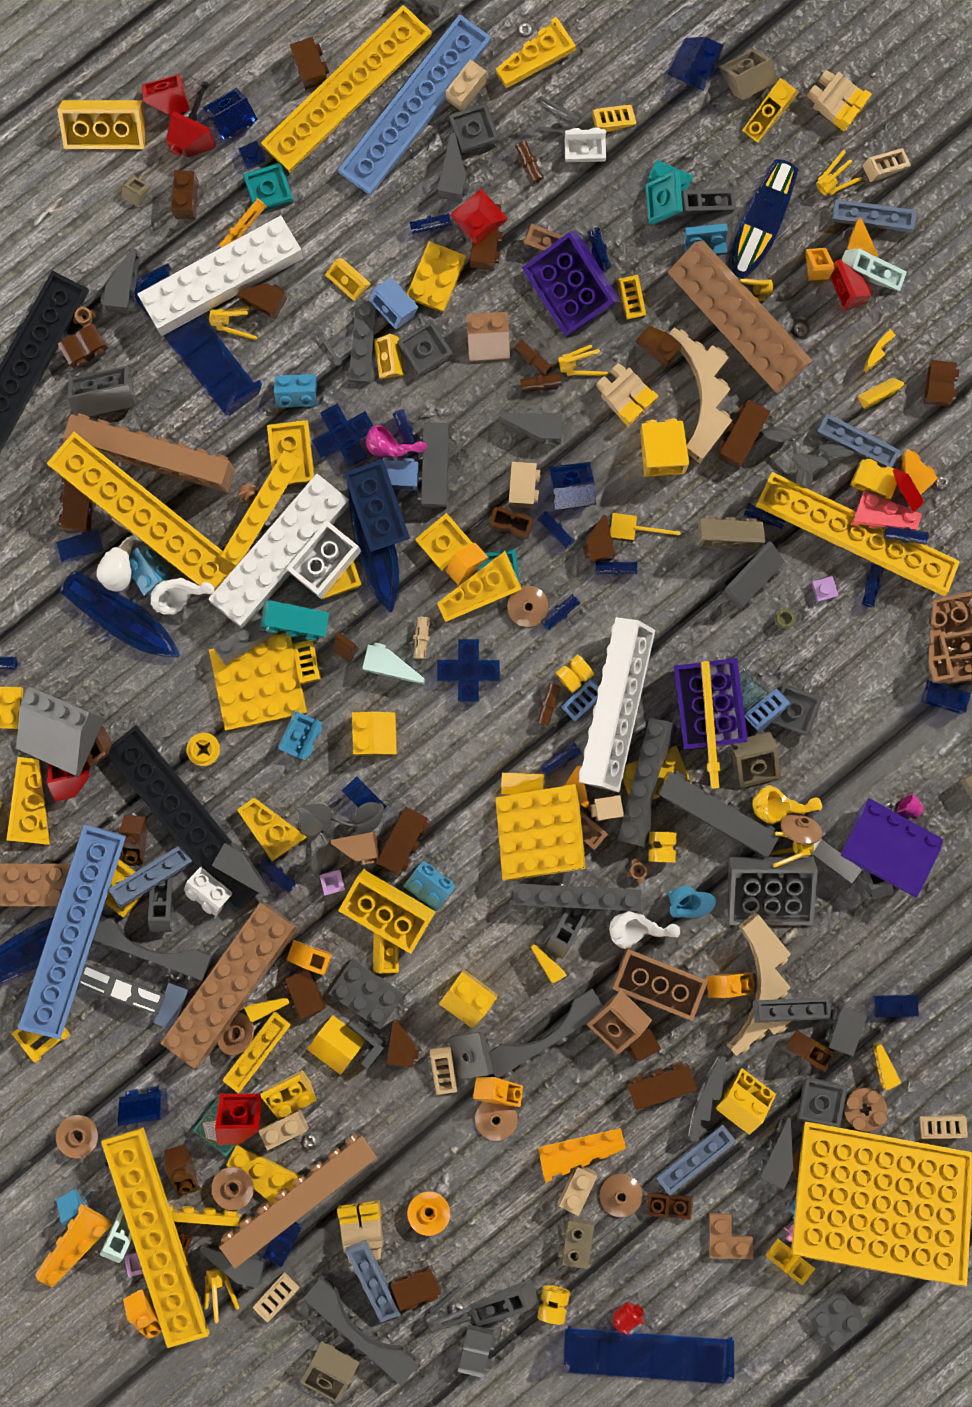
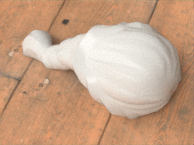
M136 535L126 537L119 547L112 548L101 559L97 567V578L108 590L120 592L129 585L131 580L129 561L131 548L134 543L142 542Z
M183 578L162 581L155 586L151 593V605L156 612L174 615L187 604L191 594H213L214 587L208 582H203L198 586Z
M632 911L614 916L609 928L612 941L622 949L631 948L644 935L677 938L680 935V927L676 924H670L663 929L655 922L646 919L643 914Z

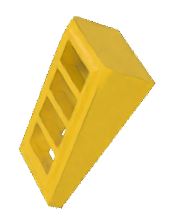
M632 105L599 108L593 110L592 113L595 127L601 130L605 129L606 132L636 125ZM624 112L628 113L629 120H625ZM616 114H620L621 121L617 120ZM609 116H612L614 122H610ZM605 117L606 123H602L601 118Z
M633 275L617 279V287L626 320L646 316L639 276ZM633 283L634 287L624 288V285ZM635 291L636 295L626 297L627 292ZM638 300V303L628 305L627 301ZM631 308H640V311L632 313L629 312V309Z
M308 640L294 643L293 649L300 684L322 680L314 642ZM310 646L309 651L299 652L298 650L299 648ZM310 654L312 658L300 660L301 656ZM313 662V666L302 668V664ZM314 670L315 674L305 676L303 674V672Z
M531 945L530 948L551 983H555L567 976L537 945Z
M290 997L251 1004L244 1007L250 1021L254 1022L291 1003L292 1000Z
M874 1043L873 1049L881 1086L887 1091L901 1084V1081L884 1047L880 1043Z

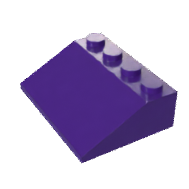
M577 231L568 232L522 267L565 337L621 301Z
M733 658L709 661L716 747L748 742L738 660ZM701 662L675 665L674 676L683 749L686 751L708 748Z
M868 798L857 811L840 856L917 898L939 855L944 839Z

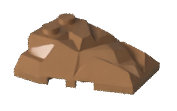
M972 592L933 599L928 666L933 683H946L950 685L972 680Z

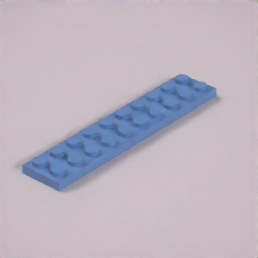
M459 14L339 167L338 173L371 196L446 100V89L470 59L476 62L492 41V37Z
M87 824L83 825L18 1029L61 1039L126 838L125 835Z

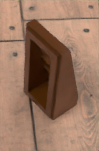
M341 633L336 635L334 652L347 662H351L359 651L358 647Z

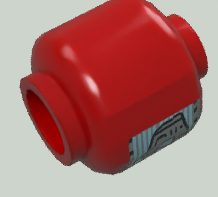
M625 1302L614 1311L612 1323L621 1335L626 1334L630 1336L644 1326L643 1316L645 1312L638 1303L634 1305L632 1302Z

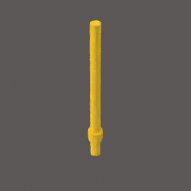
M709 661L701 662L709 759L707 772H710L711 789L719 788L718 771H720V762H717Z

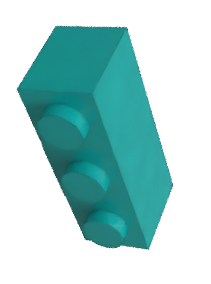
M268 600L264 602L260 627H265L266 631L271 633H278V630L285 631L287 636L298 637L300 634L305 635L307 640L318 641L319 638L326 636L329 612Z

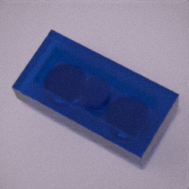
M916 994L873 995L874 1017L919 1016L918 995Z

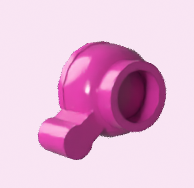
M911 793L903 798L895 813L906 819L910 817L914 820L921 815L924 806Z

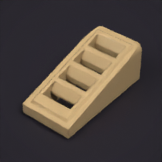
M903 148L869 157L863 164L870 182L883 179L911 166ZM896 156H897V158H898V160H899V162H900L899 165H898V163H897V161H896V159H895Z
M451 1047L431 1049L430 1060L436 1095L457 1092ZM440 1065H449V1067L437 1068ZM450 1073V1076L438 1077L440 1074ZM451 1081L452 1083L451 1085H439V1083Z
M963 1114L919 1116L922 1139L968 1138L966 1116ZM928 1121H931L932 1133H928ZM937 1121H940L941 1132L939 1133L937 1132ZM946 1121H949L950 1132L946 1130ZM955 1121H958L959 1131L957 1132L955 1127Z
M284 1272L254 1304L253 1309L266 1322H269L300 1287ZM282 1281L291 1289L289 1293L280 1285ZM277 1289L285 1297L282 1299L274 1290ZM269 1295L278 1303L277 1306L268 1299ZM263 1302L272 1310L271 1312L262 1305Z

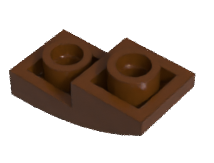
M648 1193L647 1215L691 1220L692 1196L676 1194L669 1196L666 1193Z

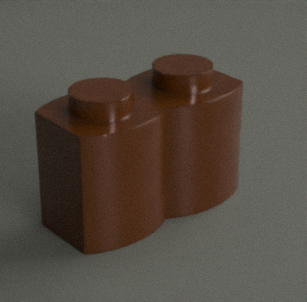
M94 324L86 326L76 334L58 343L66 360L73 369L86 366L88 364L87 361L91 358H100L109 349Z
M931 360L929 362L924 404L948 407L952 404V401L955 402L957 389H954V382H957L959 378L957 363Z
M495 507L489 521V526L496 532L510 533L515 538L525 540L529 539L534 520L525 514H513L506 508Z

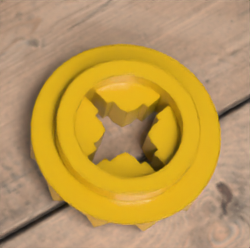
M198 733L189 740L187 755L194 764L209 766L220 755V744L213 735ZM198 743L203 746L209 744L207 750L210 755H207L205 753H202L200 755L199 752L201 751V749L199 748Z

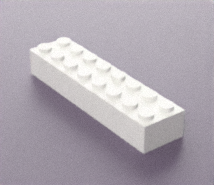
M279 216L138 293V296L160 335L163 336L231 299L240 290L251 288L302 260V250L282 216Z
M316 474L209 597L211 604L240 628H245L264 606V602L268 601L289 577L290 573L286 568L326 521L333 525L350 506L349 499L320 475Z
M616 617L611 629V642L607 647L606 664L602 669V681L598 687L597 704L593 709L594 717L588 731L589 739L584 749L583 766L579 771V782L595 788L619 792L655 630L639 620Z

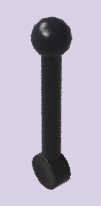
M206 81L201 83L202 88L194 110L189 114V118L194 121L197 120L196 113L205 89L209 87Z

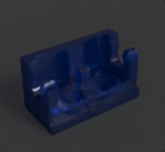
M927 680L921 702L954 713L963 714L967 711L971 693Z

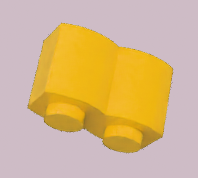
M862 459L857 466L850 486L863 492L864 490L890 500L897 486L892 471L893 468H882L872 459Z

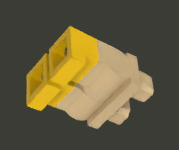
M826 70L818 81L826 87L824 91L814 85L807 97L815 103L813 109L819 110L823 116L845 132L867 104L872 94L866 89L865 91L859 89L849 79L843 77V74L839 71L834 75Z
M618 363L610 371L616 380L611 383L604 376L597 382L596 386L602 393L601 398L606 401L617 416L629 427L657 401L659 396L654 391H651L633 373L630 367L626 370Z
M380 1200L362 1202L359 1207L358 1203L338 1206L337 1213L340 1221L344 1253L346 1252V1247L367 1240L375 1259H381L384 1241Z

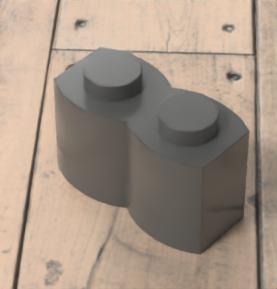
M468 1324L458 1372L481 1378L484 1377L485 1372L489 1373L492 1359H489L488 1355L490 1350L494 1351L496 1344L493 1330Z

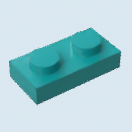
M656 160L648 181L652 182L676 170L680 172L682 191L688 190L693 175Z

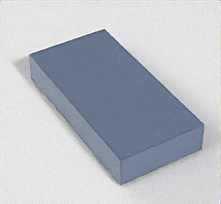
M169 982L164 993L165 998L154 1023L171 1029L181 1014L189 989Z

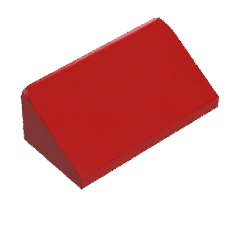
M894 468L892 471L897 486L911 510L915 512L924 503V500L909 474Z

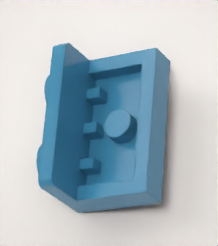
M316 374L275 376L274 395L276 407L317 406Z
M138 547L129 555L131 576L143 595L150 594L160 582L171 580L167 569L162 565L156 552L151 547Z
M294 711L277 749L306 760L312 754V745L315 738H318L322 731V722Z
M422 861L404 885L407 890L436 912L456 887L449 878L441 875L432 865L427 864L425 861Z

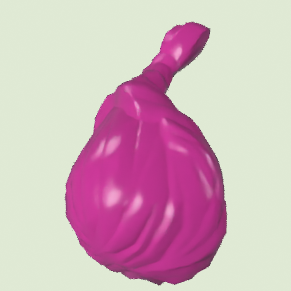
M381 425L371 427L366 438L369 452L378 458L395 457L400 459L401 456L409 451L420 453L427 448V444L423 441L414 444L398 445L396 439Z

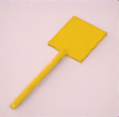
M612 514L610 530L612 538L634 540L635 530L671 535L681 534L679 531L636 526L637 516Z

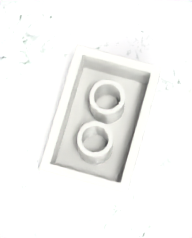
M326 521L286 569L292 576L322 599L360 554L361 550L358 545Z

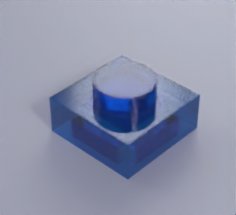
M257 140L238 148L247 169L265 162Z

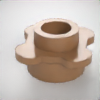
M80 306L75 312L73 322L85 328L91 325L92 320L96 318L97 314L94 310L90 311L85 306Z
M248 483L238 490V497L242 499L241 502L243 504L252 502L256 498L259 491L256 490L257 487Z
M636 858L632 860L630 869L626 870L627 877H633L638 883H643L645 876L651 871V867L648 864L644 865Z

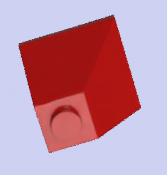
M180 74L141 84L143 99L147 104L170 116L173 111L184 115L190 110Z
M175 111L172 112L166 142L173 154L177 156L183 155L188 158L215 149L216 143L210 128Z
M482 188L450 214L475 245H478L508 220Z
M837 260L834 264L830 280L845 312L867 303L872 292L870 285L865 283L861 275L842 260Z
M87 760L79 777L48 763L47 785L55 802L76 797L90 777V766Z
M261 1093L220 1094L215 1124L217 1145H239L259 1131L262 1107Z

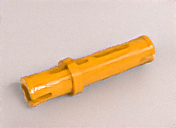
M256 198L255 202L233 228L230 227V232L218 245L222 248L242 237L267 206L260 199Z

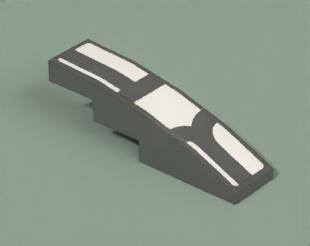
M85 964L78 983L97 993L155 1015L159 1014L165 998L163 993L89 964Z
M718 1055L699 1091L688 1138L691 1141L699 1142L701 1120L710 1121L712 1099L721 1100L726 1062L724 1055Z

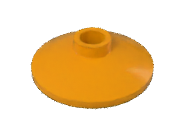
M422 1192L416 1195L409 1204L407 1211L408 1221L411 1227L419 1234L426 1236L436 1235L448 1225L450 1219L449 1204L443 1196L436 1192ZM428 1208L433 1210V1214L430 1216L425 1213V1210Z

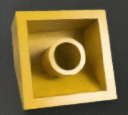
M352 712L353 755L397 754L396 713Z

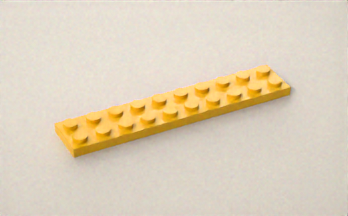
M402 5L261 142L262 147L291 173L432 36V31L409 9Z
M73 432L47 462L50 468L198 586L203 582L211 583L215 592L235 569V565L220 557L223 552L221 549L77 433Z
M774 472L770 474L756 504V507L944 597L950 589L960 562L900 532L890 531L885 527L869 528V525L863 524L852 526L855 511Z
M144 1127L103 1139L101 1143L167 1348L208 1337L210 1332Z

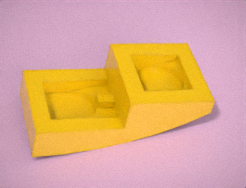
M891 329L879 340L868 356L863 369L865 373L879 363L886 355L882 349L896 336Z
M779 1238L765 1254L769 1260L802 1286L816 1269L803 1257L791 1255V1248Z

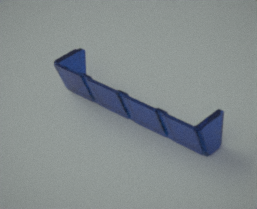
M165 264L137 279L134 298L149 318L150 316L143 306L138 293L169 277L171 270L169 264ZM202 315L163 335L175 352L181 356L183 362L201 385L206 388L208 394L225 415H232L259 394L262 382L260 380L253 382Z
M567 1326V1329L565 1328L562 1372L728 1384L734 1380V1340L732 1337L716 1339L634 1333L628 1336L626 1334L621 1335L617 1331L574 1329L572 1326Z

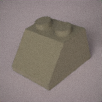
M752 49L719 66V70L733 95L741 100L749 99L753 94L761 90H767L772 84L777 82L772 59L756 49Z
M771 732L747 737L748 742L730 745L731 757L740 788L781 778L778 747Z
M321 1342L300 1383L338 1403L349 1386L360 1362L356 1361L351 1355L343 1354L336 1350L334 1346Z

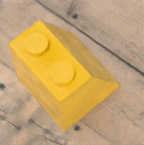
M671 418L665 420V422L648 420L641 424L640 435L644 477L685 474L689 466L683 421Z
M463 969L439 1002V1005L473 1029L493 1005L498 994Z

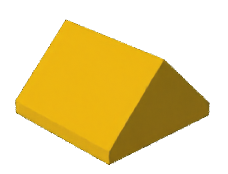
M332 1015L307 1050L341 1075L363 1046L366 1039Z

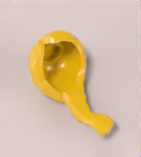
M767 785L756 792L752 800V807L756 817L767 824L773 825L776 822H780L782 818L790 813L804 815L811 811H821L822 803L820 799L812 798L805 805L799 804L797 801L787 798L776 787Z

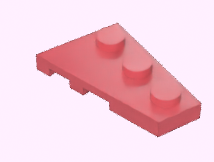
M864 490L851 525H869V528L874 529L885 527L890 531L914 534L922 514L916 511L913 512L907 507Z

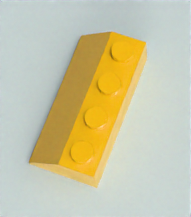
M62 100L58 107L64 149L145 148L143 100Z
M365 869L357 876L338 910L412 954L436 911Z

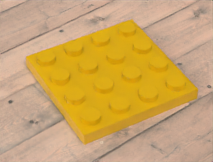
M286 633L273 635L227 665L221 661L214 649H209L226 731L292 717L294 711L307 714L291 636H287Z
M576 784L495 797L502 880L509 881L586 869L578 786Z

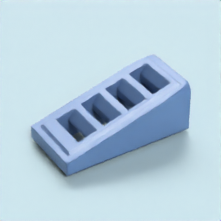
M593 677L561 706L575 722L597 702L598 695L595 696L588 689V686L591 685L598 693L599 683ZM583 691L592 699L590 702L581 694ZM577 697L586 705L584 708L575 700ZM571 702L580 711L578 714L569 706Z
M776 688L745 714V718L756 730L762 732L791 703ZM774 697L782 703L780 706L773 700ZM768 703H770L775 708L773 712L767 706ZM762 709L769 714L767 717L761 712ZM758 715L762 721L758 722L755 716Z

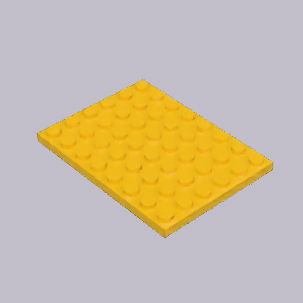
M804 1122L791 1255L966 1287L972 1205V1152Z

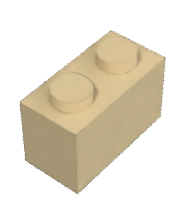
M470 59L446 89V101L459 111L465 110L486 84V70Z
M512 462L509 507L533 508L534 502L538 503L539 490H535V482L540 481V470H536L537 463Z
M621 796L593 800V804L590 805L592 818L596 817V821L623 817Z
M301 1109L287 1117H283L280 1120L277 1119L261 1127L258 1132L266 1149L270 1150L305 1133L309 1127Z
M581 1165L574 1167L558 1201L559 1207L579 1216L597 1178L596 1172Z

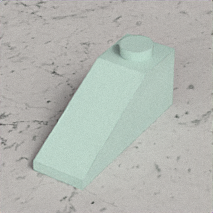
M861 249L845 250L842 261L861 275L864 281L895 291L901 290L906 271Z
M374 643L373 646L368 645L363 664L365 672L425 685V679L393 652L386 649V645Z
M122 1206L99 1254L117 1263L123 1260L132 1239Z

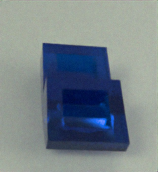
M98 530L76 535L55 543L61 563L81 559L82 556L103 552L104 550Z
M358 776L342 790L357 807L368 802L382 803L384 809L387 807Z
M294 1222L271 1240L263 1258L282 1268L303 1225Z

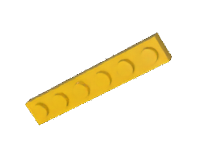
M285 450L283 451L222 552L221 558L237 566L245 557L302 461Z

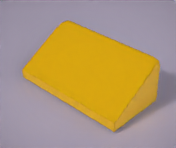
M343 258L335 259L325 274L353 301H356L371 285Z
M388 334L374 339L379 379L404 375L401 349L397 343L399 340L398 336Z
M890 378L858 395V399L863 408L867 409L899 392L904 387V383L896 378Z
M502 773L501 794L513 795L543 790L544 774Z
M373 932V972L399 973V947Z

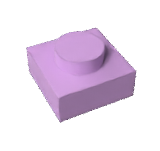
M833 576L811 583L817 602L838 597Z
M341 870L319 875L324 895L346 890Z
M137 1252L125 1254L124 1258L128 1277L143 1274Z

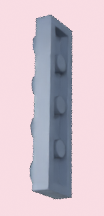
M835 199L832 222L855 225L857 218L861 217L864 225L867 227L912 233L915 227L917 210Z
M829 414L825 415L816 432L866 459L876 461L878 465L884 468H892L901 451Z
M179 845L109 888V893L119 907L122 908L185 869L193 861Z
M721 1123L658 1174L656 1179L670 1196L732 1146L736 1140Z
M367 1240L346 1247V1253L380 1323L399 1316V1306Z

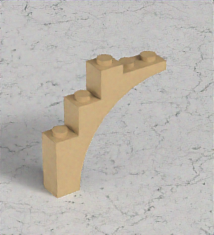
M674 327L669 335L682 345L680 352L688 361L696 377L699 389L700 412L698 424L694 435L687 444V452L690 457L701 464L732 422L727 412L717 409L728 395L730 388L726 381L721 378H715L727 363L729 357L722 348H716L713 345L706 351L700 342L692 341L688 338L689 335L685 331Z
M753 913L738 927L748 940L754 955L757 970L755 1000L783 999L791 987L775 967L783 966L788 961L787 957L791 954L758 914ZM752 1007L748 1020L727 1047L736 1056L738 1054L742 1055L749 1050V1045L752 1042L761 1040L766 1035L767 1030L774 1035L776 1033L780 1034L787 1029V1024L791 1021L755 1023Z

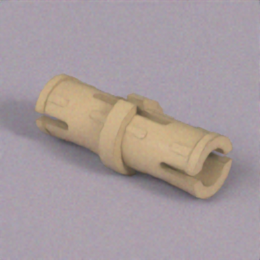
M417 617L416 633L413 635V640H415L413 658L426 660L427 642L430 639L428 636L430 618Z

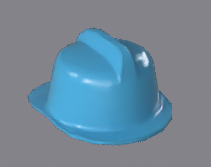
M681 886L676 890H670L668 893L671 904L669 911L673 917L699 918L707 915L715 907L716 900L712 894L697 892L691 886Z

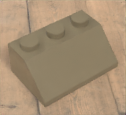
M704 516L698 522L697 547L759 550L765 543L763 522H757L755 518L737 521L735 517H725L724 520H717L714 516Z

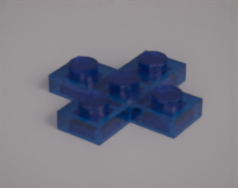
M338 403L320 412L329 431L311 441L321 459L339 450L349 468L367 459V455L358 441L367 436L368 431L373 427L366 411L348 421Z
M458 639V660H437V682H458V702H479V682H500V660H479V639Z

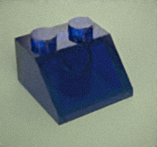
M707 37L685 38L668 71V75L704 91L721 57L724 45Z
M237 87L202 107L223 140L234 137L239 130L251 127L258 120L248 99Z
M590 462L549 467L555 510L596 505L595 482Z
M159 1085L147 1087L146 1091L138 1092V1089L126 1090L125 1094L119 1097L118 1126L161 1120L168 1115L166 1088L159 1089Z

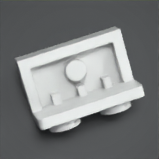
M595 127L589 130L572 128L565 131V162L606 161V130Z
M199 868L191 876L184 888L185 894L189 899L196 900L202 905L205 912L213 914L215 917L221 912L224 903L232 895L229 889L203 868Z

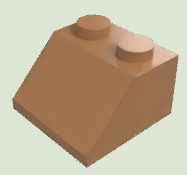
M508 312L466 314L469 362L510 359Z
M374 832L331 840L333 846L353 860L361 861L362 865L376 863L375 859L380 856L377 837Z
M620 990L587 1025L619 1054L642 1035L652 1019Z

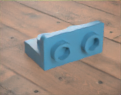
M727 223L686 228L684 236L685 252L695 242L704 241L716 255H726Z

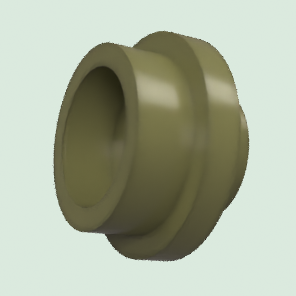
M789 609L779 610L774 616L775 625L783 630L791 628L795 623L794 613Z

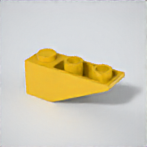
M780 78L742 131L758 143L786 111L799 91Z

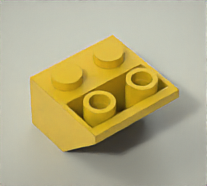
M741 1068L722 1093L721 1100L718 1101L715 1109L750 1135L764 1122L776 1094Z
M303 1070L264 1089L260 1094L278 1120L317 1101L311 1081Z

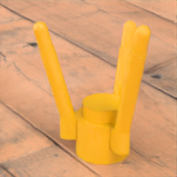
M845 150L836 157L824 174L817 179L816 186L825 196L827 194L832 196L836 192L862 180V177H858L836 187V184H838L836 177L852 163V160L847 161L835 173H829L844 156Z
M738 278L740 283L753 285V293L758 295V297H755L758 301H766V297L772 295V280Z
M249 306L210 311V325L216 326L217 331H225L257 340V337L224 326L228 325L229 316L247 315L248 312L246 310L250 309Z
M592 345L558 357L561 373L566 372L567 377L572 375L608 376V372L573 370L577 368L576 360L600 352L599 349L583 353L591 349Z
M775 832L776 836L787 837L783 832ZM793 841V847L772 851L769 856L790 852L798 853L774 863L773 867L776 868L801 857L810 856L814 851V844L805 845Z
M214 1268L207 1270L206 1276H204V1309H208L209 1292L212 1289L214 1322L217 1324L219 1322L217 1288L223 1287V1282H225L236 1310L239 1309V1305L228 1275L223 1273L221 1269Z

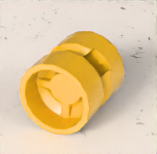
M578 654L568 661L569 666H562L555 672L561 683L571 693H574L581 687L582 681L587 682L595 675L589 665Z
M649 832V844L652 845V848L649 849L648 861L676 863V851L673 849V846L676 845L677 833Z
M544 1285L541 1293L543 1303L539 1305L537 1318L551 1324H564L567 1313L564 1306L568 1305L570 1291L558 1286Z

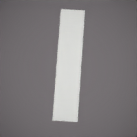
M822 839L814 844L812 854L849 882H854L862 869L841 857V853Z

